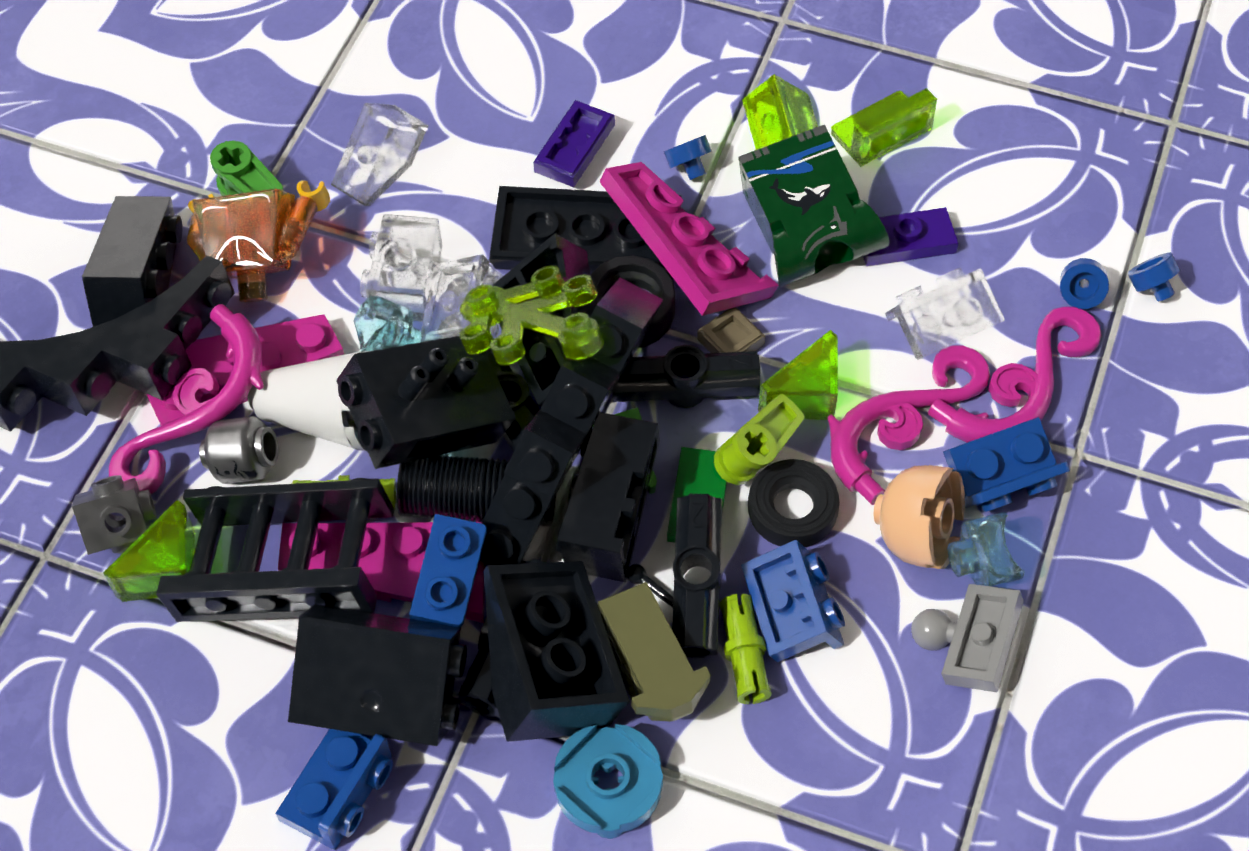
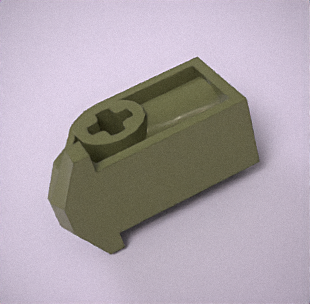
M647 582L598 601V608L635 713L646 715L651 721L670 722L692 714L710 683L711 674L706 666L693 671Z

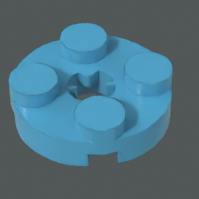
M615 724V728L603 727L597 729V725L585 727L573 734L563 744L556 756L553 785L558 805L564 815L583 830L597 833L603 838H617L624 832L633 830L643 824L653 814L659 804L663 788V773L658 751L645 735L632 727ZM615 768L622 773L623 776L618 777V783L621 784L615 789L607 788L604 790L597 787L596 784L599 783L598 777H593L600 769L609 773Z

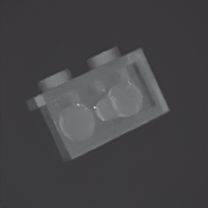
M483 254L435 264L419 343L476 333L480 338H491L495 344V339L499 334V323L484 292L502 278L503 275L496 270Z
M958 268L935 279L938 287L924 293L920 285L894 297L897 306L885 312V316L888 322L896 318L898 319L916 360L1005 321L981 268L967 275H964L962 268Z

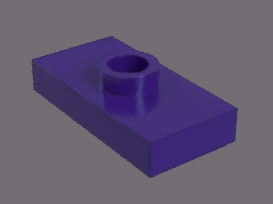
M575 100L533 161L534 172L574 188L614 128L615 115Z
M947 208L879 217L888 234L889 245L886 248L865 255L863 258L866 266L956 253L959 243Z

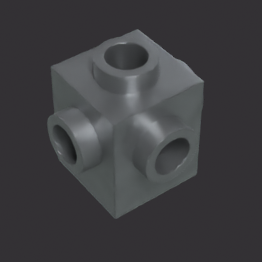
M121 475L107 477L92 483L91 491L75 495L72 508L88 555L110 548L113 553H123L143 544L142 539L149 537L150 521L157 519L149 490L140 491L136 478L123 481ZM111 513H120L122 516H115Z

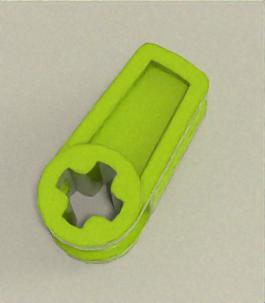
M779 394L717 449L714 454V465L721 478L734 485H743L750 481L761 468L769 465L804 420L803 412L786 395Z

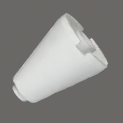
M359 351L262 371L261 377L264 387L258 390L254 385L252 386L248 394L249 405L261 420L356 450L365 451L360 445L358 429L352 415L339 397L336 380L354 354L368 351Z

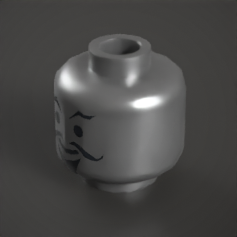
M254 416L214 422L207 430L205 439L201 441L199 447L202 465L204 468L209 469L212 476L222 484L255 481L265 478L271 470V466L277 463L279 455L278 440L273 429L266 427L264 422Z

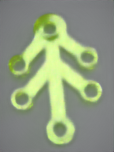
M557 266L543 267L532 275L531 283L506 290L489 284L479 285L466 294V299L460 305V312L463 318L471 322L459 334L465 351L468 354H479L491 348L497 363L500 365L513 364L525 355L526 350L522 343L524 327L557 337L565 356L572 360L590 357L597 353L604 345V339L597 322L589 318L586 313H575L566 318L549 314V312L570 306H584L592 302L597 296L596 288L589 275H577L564 282ZM538 296L541 297V298H538V299H534V300H530V301L523 302V303H520V304H516V303H518V302H522V301H525V300H528V299H531V298H535V297H538ZM503 320L501 335L494 339L490 328Z

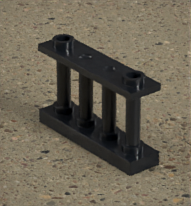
M355 478L349 481L241 487L211 486L206 489L184 490L183 500L201 525L190 570L184 575L161 576L156 595L176 622L299 617L314 604L369 613L375 612L378 596L362 568L358 566L368 519L389 518L394 515V507L379 479ZM346 520L337 566L327 569H309L319 521ZM297 522L287 568L281 571L259 572L270 524ZM249 525L238 570L232 573L211 574L222 527Z

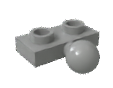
M969 584L957 623L952 622L946 613L938 609H926L917 614L912 622L911 633L914 641L920 647L935 651L951 643L941 673L945 684L998 692L1024 603L1020 590Z

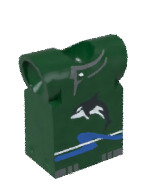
M825 124L738 156L742 191L772 254H774L779 287L815 275L830 265L848 262L888 247L889 238L883 223L874 210L859 198L858 190Z

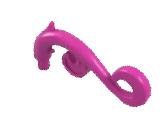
M223 304L215 306L210 313V319L221 328L222 336L228 340L227 358H231L234 355L232 373L222 390L219 392L218 379L205 368H193L184 373L176 383L173 391V400L176 407L185 416L144 432L118 448L109 464V477L121 475L123 481L136 478L140 491L148 489L150 494H153L164 481L166 462L161 452L149 450L150 461L148 467L143 473L133 476L129 471V466L140 450L205 430L214 422L222 420L235 410L249 394L253 385L258 390L264 387L260 366L262 362V345L257 331L243 314H234ZM211 393L215 396L201 403V398L204 394Z
M1077 307L1056 308L1045 316L1038 329L1036 339L1035 371L1022 364L1009 363L999 367L992 374L988 390L992 399L1000 405L1008 407L1018 406L1022 395L1016 390H1023L1028 394L1026 404L1011 416L1001 419H987L989 415L985 412L974 415L962 407L956 410L939 398L931 405L928 415L945 425V432L966 443L1037 417L1041 421L1051 404L1054 391L1051 348L1052 331L1058 326H1067L1076 331L1079 336L1076 341H1060L1057 349L1059 354L1063 356L1082 357L1090 355L1097 349L1102 336L1100 325L1091 314Z
M963 345L943 348L935 355L932 365V377L936 385L945 387L948 384L946 372L950 369L959 368L969 373L972 378L962 388L892 391L876 395L859 403L848 411L841 421L837 420L833 415L828 416L831 435V462L835 473L850 492L858 491L871 505H875L877 497L880 494L884 495L885 492L871 477L872 470L865 464L868 456L867 451L858 452V440L863 430L874 420L880 419L877 431L880 442L887 448L895 450L911 448L918 441L923 429L922 416L916 408L931 406L938 398L947 404L968 400L980 395L986 389L990 378L989 365L979 352ZM891 417L897 422L891 423L886 421L884 418Z

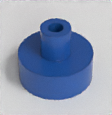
M705 134L664 151L670 168L683 164L689 180L706 174L700 156L710 153L712 150Z
M1168 252L1138 264L1128 272V276L1136 292L1151 289L1156 300L1159 302L1175 294L1169 280L1180 272V268L1173 254Z
M1079 258L1071 261L1064 267L1060 275V292L1063 299L1069 305L1079 309H1089L1099 305L1106 298L1109 291L1108 275L1105 268L1098 261L1090 258Z

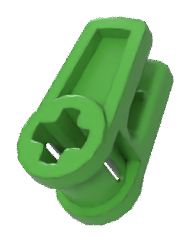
M232 140L225 141L212 150L210 155L211 166L218 175L216 178L217 188L224 198L233 199L255 194H265L268 198L265 196H254L229 201L234 205L275 200L274 204L285 203L281 199L284 194L282 184L253 154L247 145ZM287 205L273 206L275 224L284 218V211L288 208Z

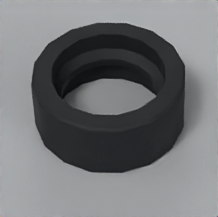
M638 256L616 257L602 263L591 274L595 307L620 277L663 299L639 348H644L659 341L671 328L675 316L673 280L665 268L651 259Z

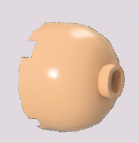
M922 465L905 469L888 484L884 495L880 494L877 497L873 511L874 522L880 525L882 538L891 553L903 562L919 567L945 569L952 561L960 537L957 536L950 537L954 520L963 521L965 512V491L962 476L959 472L952 471L954 468Z

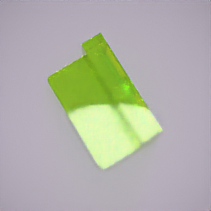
M775 74L742 99L756 150L818 127L809 95Z
M927 88L910 97H907L902 91H896L832 125L831 136L862 167L931 130L938 99Z

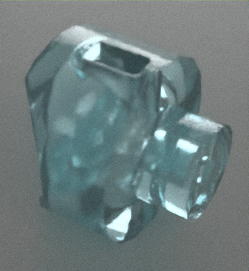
M368 297L354 317L353 321L361 351H374L421 342V331L413 327L411 309L382 297ZM376 312L384 315L386 319L376 315Z
M1000 512L963 522L960 532L961 540L949 543L947 549L951 568L957 577L970 574L976 585L990 587L1018 581L1023 578L1025 571L1013 560L1006 545L1004 528L1006 518L1008 517L1007 513Z

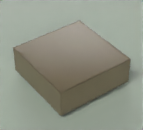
M736 307L726 310L697 330V340L710 353L757 351L765 344V335Z

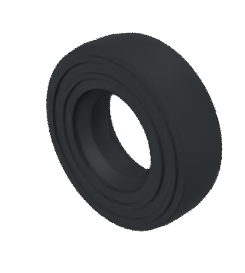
M786 459L774 462L760 471L750 487L748 513L752 525L764 539L774 545L783 546L797 540L804 547L812 546L823 540L837 521L840 499L835 482L825 470L811 462L799 459ZM799 489L810 496L813 502V509L805 517L799 519L787 518L776 510L774 506L775 497L783 490Z

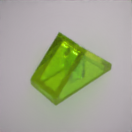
M828 331L760 385L758 412L779 394H784L803 412L804 419L828 420L829 415L835 416L838 397V336L833 331Z
M176 500L103 572L115 597L119 600L128 602L158 598L156 592L161 576L184 575L189 572L195 551V529L185 505Z

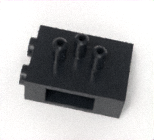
M476 333L354 354L336 380L339 397L342 403L348 407L358 429L360 445L368 452L375 469L496 443L516 420V416Z
M312 605L299 616L288 722L371 736L377 733L389 739L438 746L449 730L456 729L460 715L461 699L453 697L455 677H462L467 657V646L459 644L461 627L325 605Z

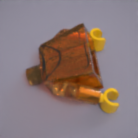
M299 181L297 191L300 197L296 201L295 195L277 188L215 197L211 193L208 195L209 198L193 199L188 203V207L193 215L189 226L187 244L200 261L208 255L223 262L228 277L237 278L239 302L268 300L266 274L288 271L290 269L292 258L296 257L316 212L325 209L330 203V195L323 181H320L318 188L312 192L307 181Z

